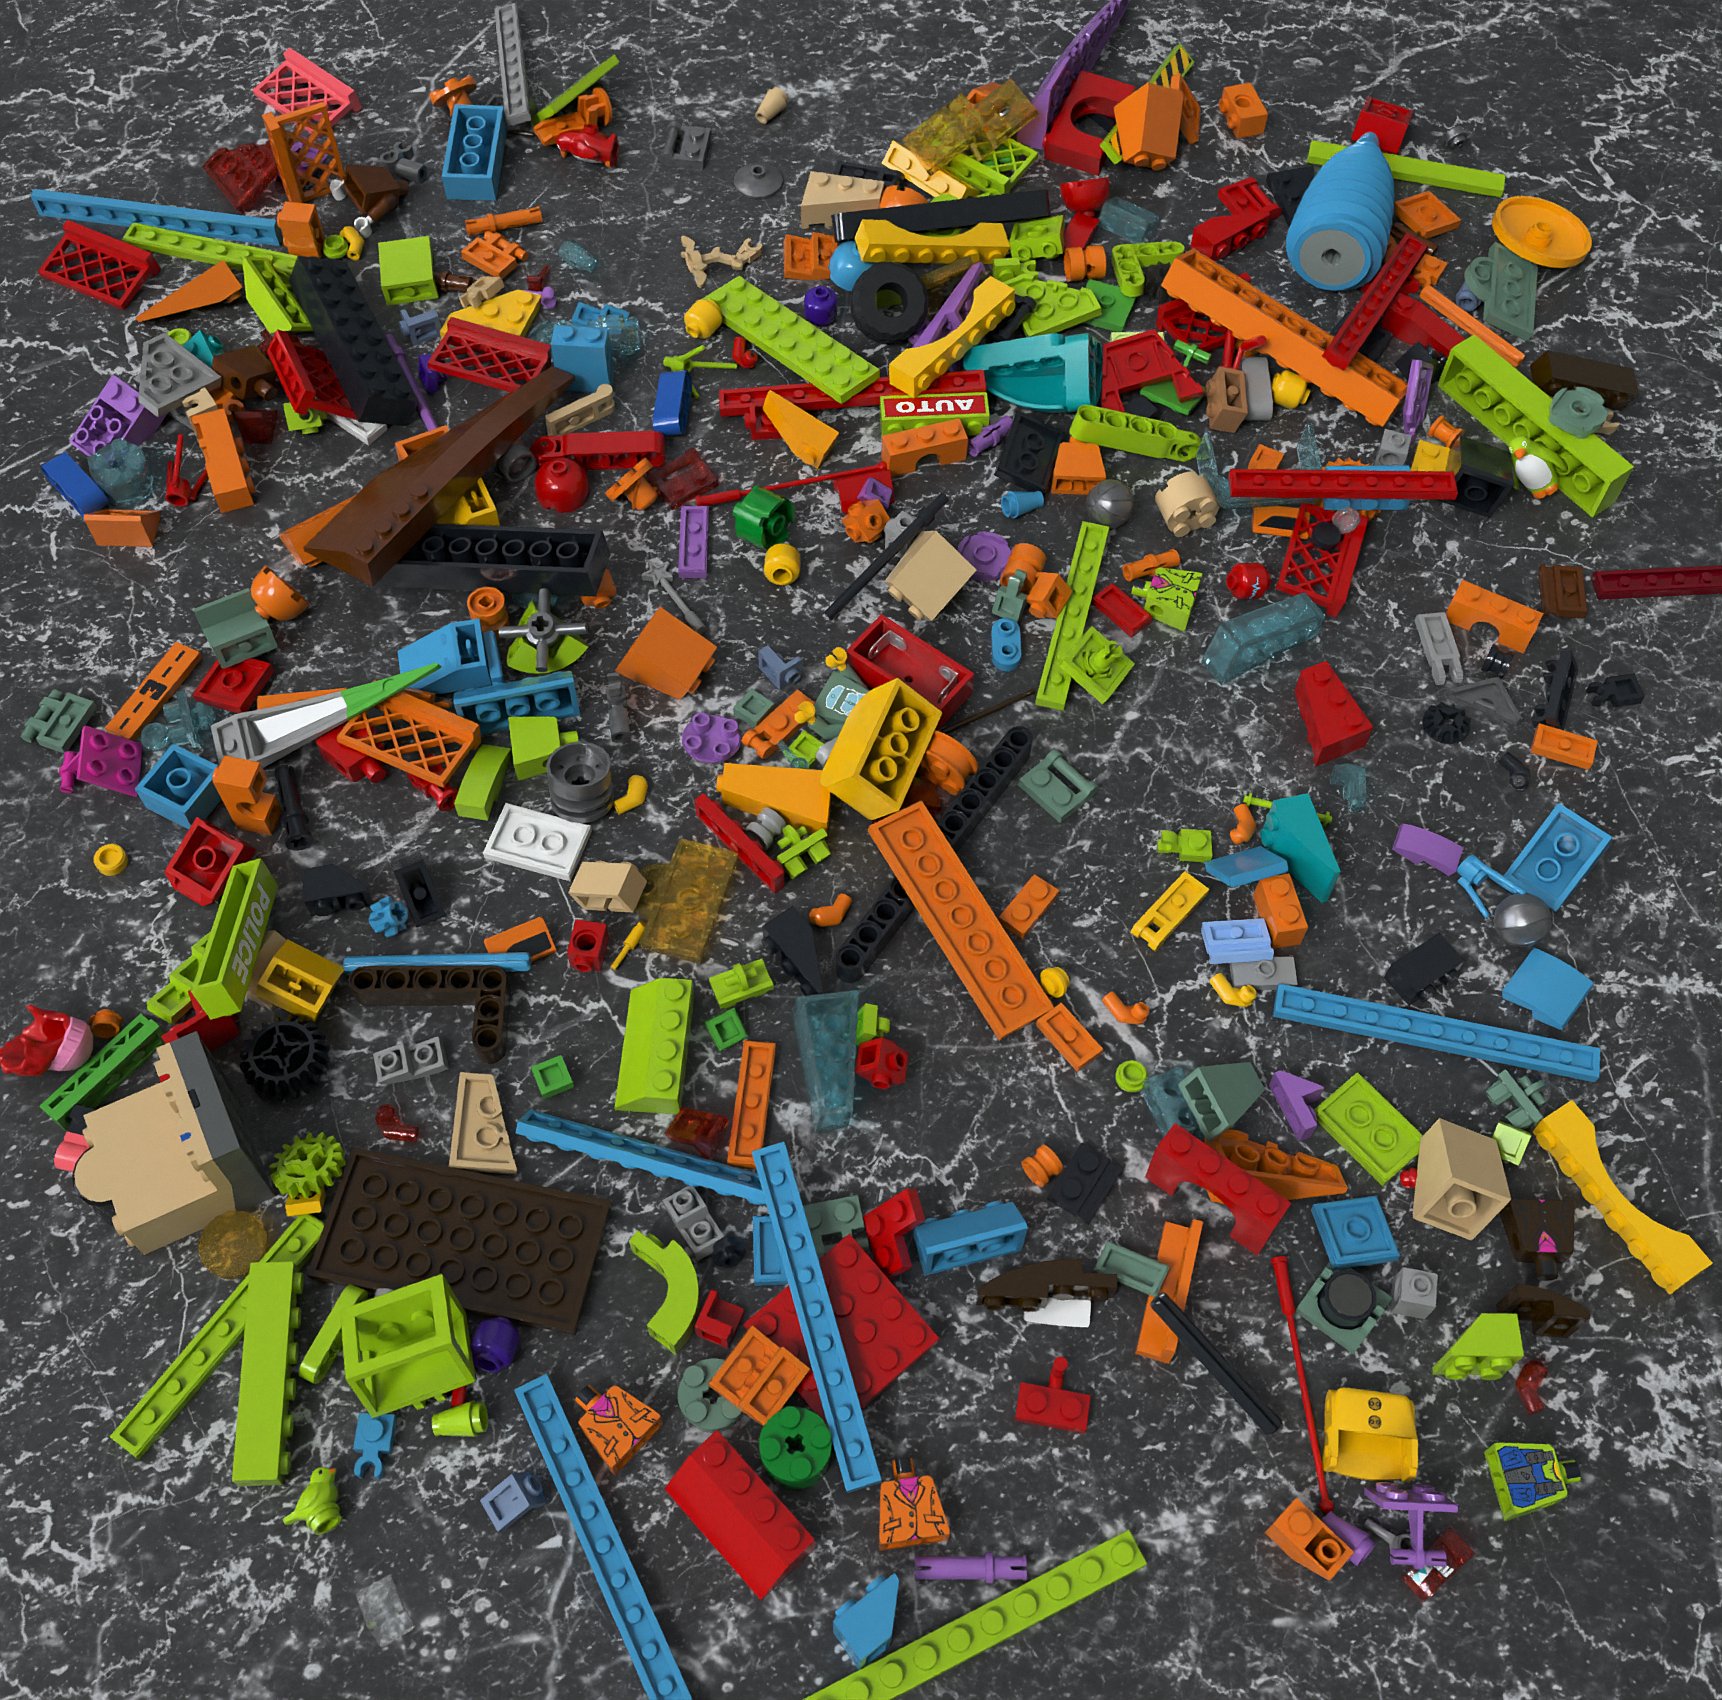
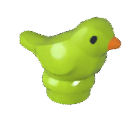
M319 1467L313 1471L310 1484L303 1491L295 1510L283 1518L285 1525L306 1520L308 1528L312 1529L315 1535H321L329 1532L340 1523L342 1519L339 1513L340 1507L335 1503L338 1496V1490L334 1484L336 1468Z

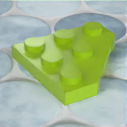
M1025 273L1002 282L1014 288L1015 294L1022 297L1029 296L1037 303L1033 312L1028 313L1020 324L1026 337L1057 333L1102 315L1101 306L1091 289L1081 288V290L1068 288L1066 283L1050 279L1044 282L1036 280L1033 275Z

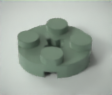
M1576 387L1575 390L1566 391L1567 388H1563L1555 394L1550 404L1549 422L1579 439H1585L1589 434L1597 432L1603 426L1608 415V408L1605 410L1603 406L1604 399L1595 391L1585 387ZM1581 409L1582 413L1576 412V410Z
M711 1358L697 1362L685 1370L683 1378L679 1383L678 1403L681 1413L689 1423L702 1432L726 1431L734 1426L736 1421L744 1414V1412L722 1396L718 1397L716 1404H710L709 1398H703L704 1393L709 1392L710 1386L707 1385L725 1361L723 1359Z

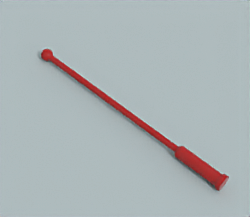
M881 461L878 465L780 483L763 488L774 491L887 469V464L885 461ZM735 489L704 496L696 495V506H711L737 501L743 496H747L752 489L744 491Z
M1277 1256L1271 1258L1270 1261L1274 1267L1282 1314L1287 1317L1322 1499L1319 1508L1323 1513L1328 1514L1334 1510V1504L1328 1496L1293 1316L1296 1308L1287 1267L1288 1258L1286 1256Z

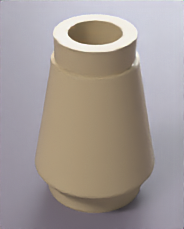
M778 87L769 89L758 111L755 113L756 118L761 123L766 124L784 110L788 102L786 93Z

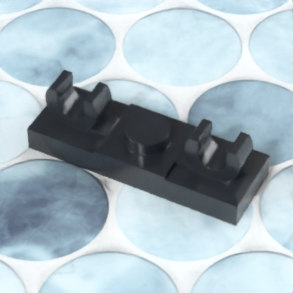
M1561 651L1559 661H1546V667L1550 673H1543L1545 683L1551 684L1548 685L1546 691L1548 706L1544 704L1535 706L1534 709L1537 716L1542 717L1532 718L1534 728H1537L1540 723L1564 730L1578 672L1572 651Z

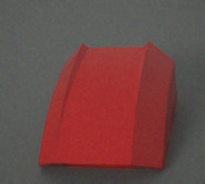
M196 817L166 867L165 875L175 890L199 905L205 906L213 903L224 893L232 866L250 861L256 849L225 829Z

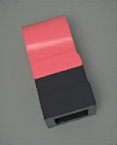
M74 1105L69 1116L72 1119L71 1124L64 1136V1141L59 1145L55 1153L54 1165L56 1168L75 1173L78 1161L85 1152L91 1149L83 1135V1129L87 1128L83 1115L96 1109Z

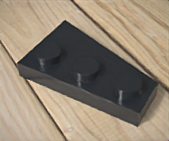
M1314 166L1267 174L1266 182L1277 204L1282 209L1281 213L1288 227H1290L1299 203L1314 178Z

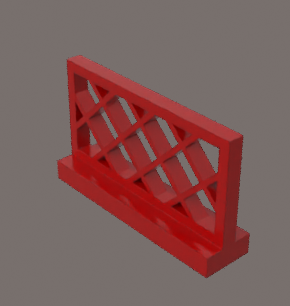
M67 220L62 227L66 234L38 270V273L45 279L125 310L148 276L153 275L156 277L161 268L150 252ZM70 244L77 246L78 251L65 254V250ZM94 253L98 254L99 259L85 262L84 256ZM80 258V265L68 268L67 262ZM112 262L119 263L118 268L106 271V264ZM63 265L64 270L55 273L50 272L54 266ZM101 267L102 273L89 277L88 270ZM134 270L140 271L136 277L127 280L126 273ZM83 272V279L71 281V275ZM122 275L123 281L110 285L109 278ZM104 280L105 287L96 290L92 289L91 284ZM125 289V293L120 300L113 298L112 292Z
M1246 272L1238 275L1251 284L1252 278ZM1181 298L1158 307L1156 326L1161 332L1167 330L1175 341L1179 339L1189 345L1188 338L1202 341V344L1198 345V349L1205 352L1225 344L1226 331L1229 329L1225 326H1217L1211 320L1195 319L1207 315L1203 312L1193 311L1188 306L1189 303ZM1180 324H1186L1188 325L1187 330L1176 328L1175 326ZM1191 327L1204 328L1206 332L1205 334L1191 331ZM1210 330L1224 333L1220 337L1208 334Z
M451 317L447 323V332L427 362L430 370L512 392L521 386L515 384V381L526 379L528 382L551 367V345ZM449 344L457 347L451 349ZM474 352L481 353V355L476 356ZM467 353L470 357L458 360L456 356ZM449 357L452 360V362L446 364L438 362L441 359ZM499 359L506 360L507 362L501 363ZM492 360L495 364L483 367L481 363ZM471 365H475L477 367V369L473 371L465 370L463 368ZM524 366L531 367L533 369L526 370ZM517 367L520 372L509 375L506 370ZM500 372L503 377L494 378L490 377L489 374Z
M277 329L267 353L295 413L306 415L308 408H313L357 420L324 351L293 343L287 332Z
M1302 501L1275 589L1326 607L1325 614L1336 618L1346 602L1369 517L1358 514L1355 519ZM1305 511L1314 515L1318 522L1309 524L1304 516ZM1321 522L1345 526V530L1340 532L1342 541L1340 540L1336 546L1339 552L1331 555L1328 551L1314 546L1312 542L1304 545L1298 535L1307 532L1311 539L1313 529ZM1317 548L1322 558L1314 560L1308 550ZM1300 553L1306 563L1297 566L1292 556ZM1327 563L1333 573L1324 576L1318 566ZM1311 569L1316 579L1307 581L1302 571ZM1294 574L1300 584L1295 586L1284 582L1285 578ZM1321 584L1327 592L1326 597L1315 593L1312 587Z

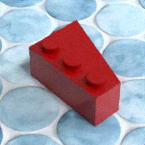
M1324 661L1301 670L1294 691L1302 721H1305L1307 739L1308 743L1312 746L1315 767L1365 747L1373 726L1329 663Z

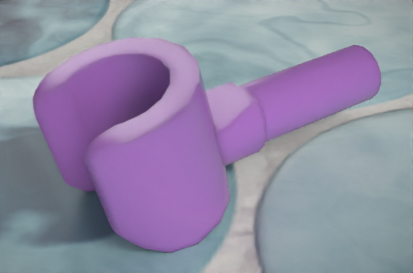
M545 287L543 292L523 290L542 295L541 304L546 308H553L556 305L557 298L554 296V290L551 287Z

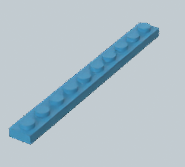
M34 189L31 194L37 212L41 216L130 227L132 222L198 236L280 246L283 240L277 220L40 189Z
M1280 983L1276 988L1273 1017L1590 1082H1596L1599 1078L1600 1048Z
M780 1142L752 1151L846 1491L850 1493L881 1483L882 1478L785 1142Z
M547 1373L514 1389L649 1700H693Z

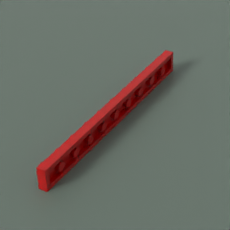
M1409 233L1405 234L1321 357L1326 359L1330 365L1345 371L1428 247L1426 244Z
M984 369L945 372L918 395L986 392ZM880 377L842 404L811 383L719 390L720 417L744 415V413H750L749 403L755 402V412H764L762 408L767 393L770 390L802 410L880 405V396L908 394L891 385L889 377Z

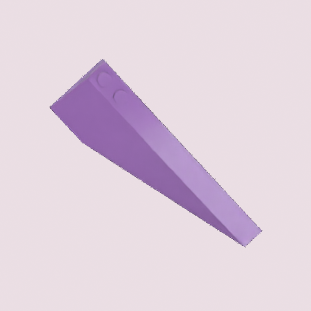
M1110 0L1065 49L1045 78L1033 100L1027 102L1023 116L1018 117L1017 126L1015 127V131H1018L1017 142L1040 150L1045 149L1042 148L1043 138L1046 133H1050L1052 120L1055 115H1059L1061 102L1064 97H1068L1072 80L1077 79L1081 70L1091 71L1127 10L1129 0Z

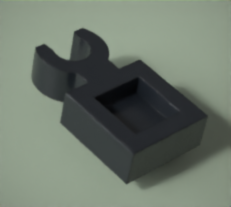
M1635 673L1607 677L1604 683L1592 682L1586 689L1587 694L1597 693L1599 695L1595 696L1591 702L1592 706L1596 707L1602 706L1606 701H1611L1613 707L1641 704L1645 698Z

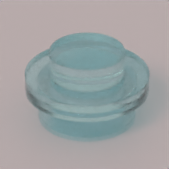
M160 723L148 724L141 733V743L148 751H161L168 747L172 741L170 730Z

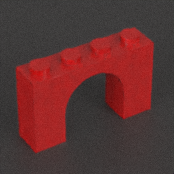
M1081 70L1077 79H1073L1070 84L1068 97H1064L1061 102L1059 115H1055L1052 120L1050 133H1046L1043 138L1042 148H1045L1044 159L1099 176L1107 160L1106 153L1099 146L1104 139L1085 134L1076 129L1072 123L1077 118L1092 113L1115 118L1113 107L1134 93L1135 86Z
M1176 1123L1173 1124L1156 1147L1145 1178L1171 1196L1175 1194L1183 1182L1196 1184L1214 1194L1229 1208L1235 1218V1226L1229 1237L1256 1256L1259 1255L1291 1205L1290 1201Z

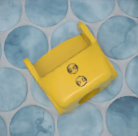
M1341 1387L1338 1390L1329 1389L1325 1400V1425L1322 1437L1323 1471H1332L1340 1475L1363 1480L1391 1481L1402 1479V1482L1410 1483L1416 1477L1418 1468V1438L1415 1428L1413 1401L1401 1394Z

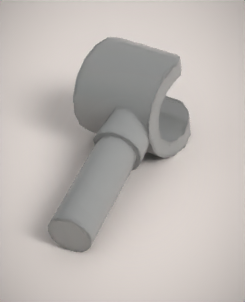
M1369 1518L1363 1525L1389 1543V1549H1402L1401 1540L1411 1546L1410 1534L1396 1536Z

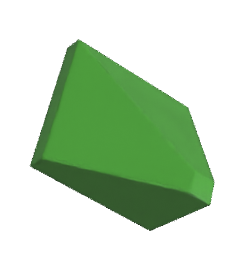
M735 1008L702 1021L719 1051L748 1037Z

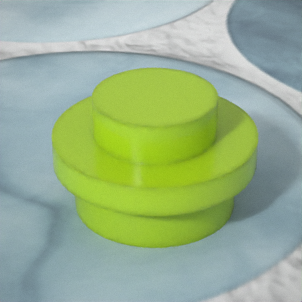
M330 235L324 240L323 252L328 258L339 259L347 254L349 247L343 237Z
M1130 1060L1118 1066L1115 1079L1121 1089L1134 1093L1141 1091L1146 1086L1148 1072L1140 1062Z

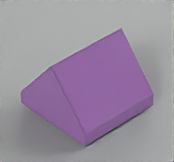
M869 477L857 499L862 502L879 499L884 509L887 510L893 490Z

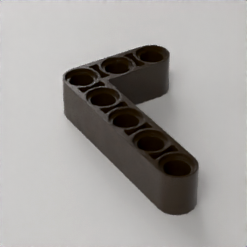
M362 966L356 968L350 974L348 979L349 986L358 1003L365 1006L475 1005L472 1043L477 1056L482 1062L488 1064L497 1063L505 1056L511 989L506 973L499 966ZM372 983L370 987L360 989L363 985ZM404 983L402 987L392 989L396 984ZM437 983L434 987L425 989L426 985ZM461 983H469L464 988H456ZM493 983H501L496 988H488ZM490 1012H498L494 1017H485ZM487 1041H496L491 1047H482Z

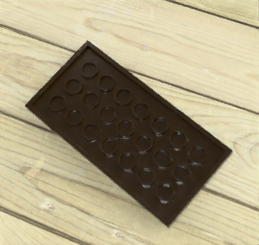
M352 1147L307 1276L312 1280L345 1287L352 1284L368 1292L376 1293V1290L379 1288L397 1290L443 1274L467 1313L491 1318L504 1317L514 1323L576 1335L611 1212L612 1202L607 1199Z

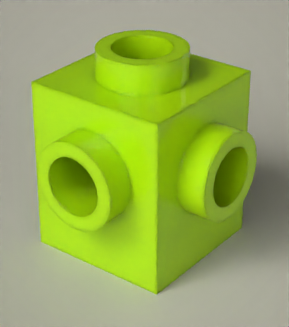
M290 402L283 404L289 431L302 429V434L319 432L318 426H323V420L328 419L327 412L308 408L310 418L307 419L304 415L295 413Z

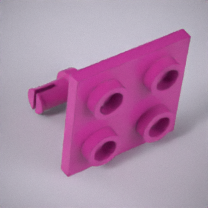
M85 725L82 728L80 752L78 754L73 751H66L64 753L63 765L59 768V776L61 777L60 791L72 793L74 791V779L77 778L84 782L136 797L138 794L135 788L139 784L143 744Z

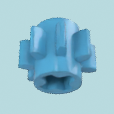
M388 896L370 906L372 912L368 920L376 933L384 932L386 938H389L407 928L405 922L408 919V911L401 901L393 902L391 896Z

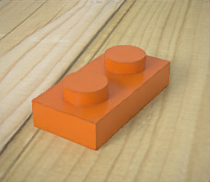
M1539 723L1535 729L1530 753L1589 770L1593 764L1598 740Z
M1034 874L999 916V922L1003 927L1024 939L1057 899L1060 890Z
M1062 1002L1040 1017L1036 1022L1039 1030L1077 1072L1103 1053V1048Z

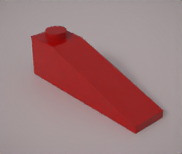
M1399 292L1386 308L1380 326L1393 333V337L1411 346L1417 341L1425 346L1431 344L1447 358L1451 348L1466 340L1423 303Z

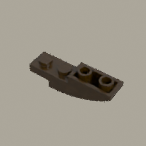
M1082 1259L1038 1262L1010 1270L980 1286L977 1291L976 1305H984L985 1309L993 1311L1003 1310L1007 1306L1019 1307V1310L1023 1312L1039 1311V1308H1045L1048 1295H1053V1298L1057 1300H1071L1074 1296L1088 1297V1300L1093 1302H1104L1115 1295L1117 1290V1274L1083 1273Z

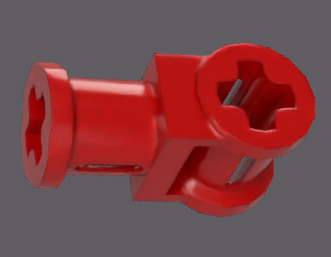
M429 753L426 755V758L434 757V755ZM440 763L428 766L429 771L441 776L444 772ZM405 771L408 779L419 792L421 791L427 799L432 796L436 800L440 811H449L455 807L454 802L459 790L453 789L449 785V781L443 788Z

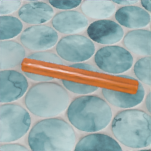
M1427 285L1422 289L1420 298L1471 336L1476 335L1513 367H1518L1525 359L1524 353L1431 285Z

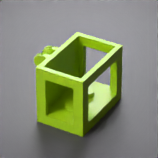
M443 1274L340 1309L345 1379L372 1418L412 1404L417 1410L425 1408L426 1399L434 1397L438 1402L447 1400L446 1392L476 1382L473 1357L470 1349L471 1343L467 1315ZM360 1350L362 1351L363 1362H361Z

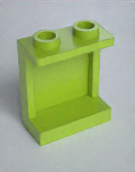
M429 236L378 243L381 288L387 306L438 298L433 269L434 251Z

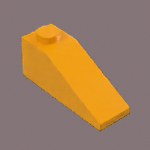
M770 390L767 393L762 408L794 455L799 457L804 463L819 469L833 449L839 432Z

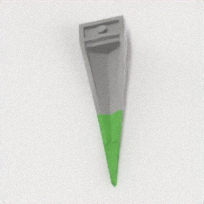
M432 663L350 689L288 704L234 714L211 725L219 766L225 755L260 762L262 768L436 672L442 666L438 663Z

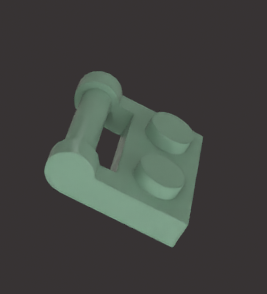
M1053 749L1043 761L1022 776L1018 783L1020 788L1059 823H1062L1083 806L1099 790L1098 785L1093 781H1087L1063 759V754L1057 749ZM1055 767L1081 791L1075 794L1050 770Z

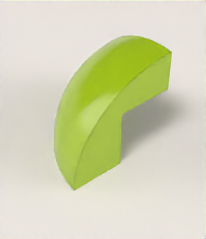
M534 601L530 602L518 626L527 625L530 616L538 612L537 603ZM550 613V615L554 616V617L559 621V624L564 623V622L561 621L559 618H557L555 615H553L552 613ZM560 635L558 642L553 647L548 648V671L538 672L536 671L537 646L533 645L527 637H517L508 649L507 665L526 673L554 672L576 661L587 650L588 646L579 635Z

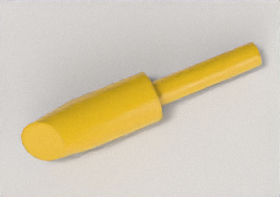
M640 920L623 942L624 948L610 966L613 970L617 969L630 949L634 950L648 928L646 922Z

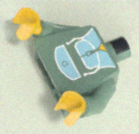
M841 647L832 650L837 660L831 654L825 660L827 666L830 668L837 667L839 669L838 672H832L814 705L809 701H804L798 705L799 710L802 711H798L795 714L796 722L801 724L807 721L809 729L815 731L825 740H832L839 736L853 707L870 691L850 664L844 663L847 659V654Z

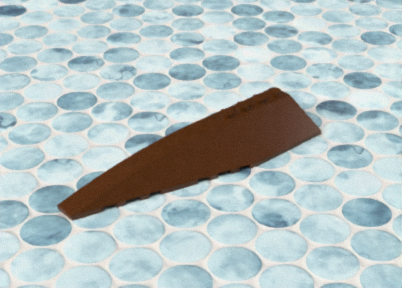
M552 366L374 477L303 547L304 551L374 587L575 381V376Z

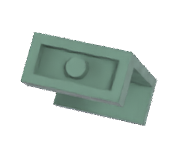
M249 588L193 609L200 627L222 669L278 648L267 620H263L262 616L254 609L256 605L251 597Z

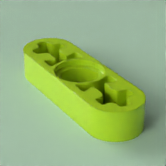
M349 1284L343 1290L305 1355L299 1368V1377L314 1384H318L323 1380L343 1346L340 1309L366 1301L368 1299V1291Z

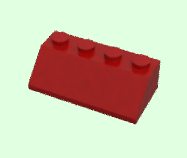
M718 1430L688 1456L664 1488L761 1601L816 1549V1542L811 1534Z

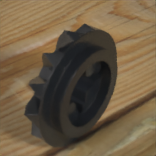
M1441 702L1436 706L1431 705L1423 716L1422 724L1425 732L1433 740L1443 744H1455L1464 740L1468 735L1471 719L1465 716V709L1458 710L1455 708L1454 703L1448 706ZM1443 719H1453L1452 724L1447 723L1440 726Z

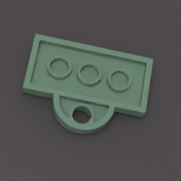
M1495 242L1489 248L1488 257L1475 258L1468 265L1464 272L1465 282L1469 290L1484 302L1483 321L1525 341H1528L1533 336L1538 264L1518 256L1507 247Z

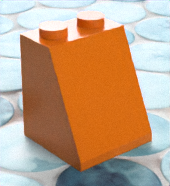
M1147 82L1113 107L1123 161L1125 163L1134 164L1137 167L1152 168V170H1161L1168 163L1176 159L1183 103L1182 91Z
M659 607L615 671L627 678L681 700L687 692L692 695L702 681L697 677L701 671L707 673L716 660L712 657V654L717 646L662 607Z

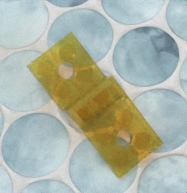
M1010 78L975 106L961 92L902 140L927 174L932 176L967 147L978 161L982 160L1039 114ZM1010 108L1008 114L1004 116L999 115L1003 109ZM935 139H941V142L938 145L931 146V143Z

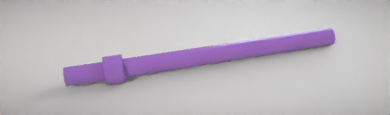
M386 334L385 337L419 401L416 407L427 430L430 431L438 428L406 363V355L402 347L397 345L392 334Z

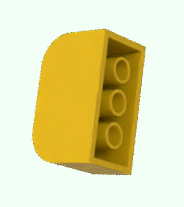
M899 678L870 690L856 703L849 713L820 776L821 785L868 820H874L899 811L943 712Z

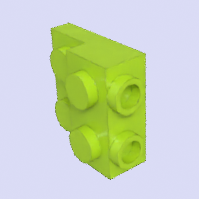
M1064 215L1014 223L1009 241L1012 258L1019 257V261L1025 263L1038 257L1051 259L1059 256V254H1063L1065 245L1063 236L1065 227Z

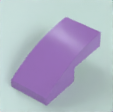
M1403 823L1399 827L1392 850L1416 865L1425 861L1449 876L1457 870L1463 847L1436 833Z

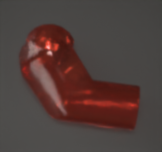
M1534 1360L1523 1365L1515 1382L1516 1389L1528 1415L1545 1409L1537 1390L1543 1378H1547L1548 1369L1542 1362Z

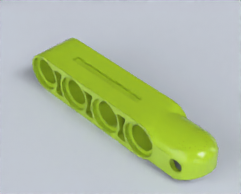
M1081 405L1078 408L1069 429L1071 436L1078 441L1154 458H1168L1186 462L1197 457L1202 450L1201 438L1196 433L1177 429L1168 422L1092 405ZM1181 452H1186L1188 456H1183Z

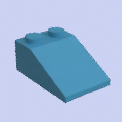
M1558 803L1504 874V877L1523 888L1526 893L1541 898L1551 910L1557 912L1610 847L1612 836Z

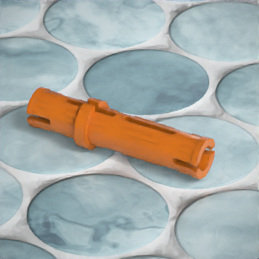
M539 206L496 215L489 213L486 214V217L465 220L468 237L486 233V231L496 233V231L543 223Z

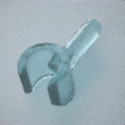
M783 740L777 743L790 763V768L808 769L807 761L803 758H796Z

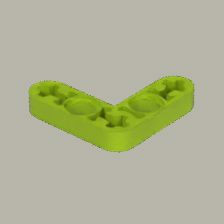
M1176 241L1115 246L1112 249L1111 264L1122 294L1128 297L1142 295L1145 278L1141 267L1172 265L1174 259L1184 253L1183 244Z

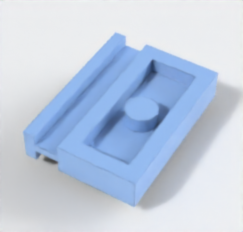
M1264 918L1202 922L1201 932L1207 954L1210 957V964L1273 960L1274 950L1270 945L1271 940Z

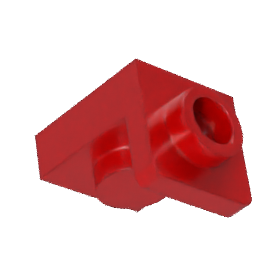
M755 402L749 403L750 413H744L745 429H751V440L783 439L765 412H755Z

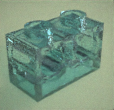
M1181 1066L1145 1079L1141 1093L1163 1137L1173 1124L1176 1123L1196 1138H1200L1204 1134L1178 1086L1187 1077ZM1164 1089H1173L1178 1093V1096H1170L1165 1093ZM1178 1117H1187L1193 1124L1185 1125L1180 1122Z

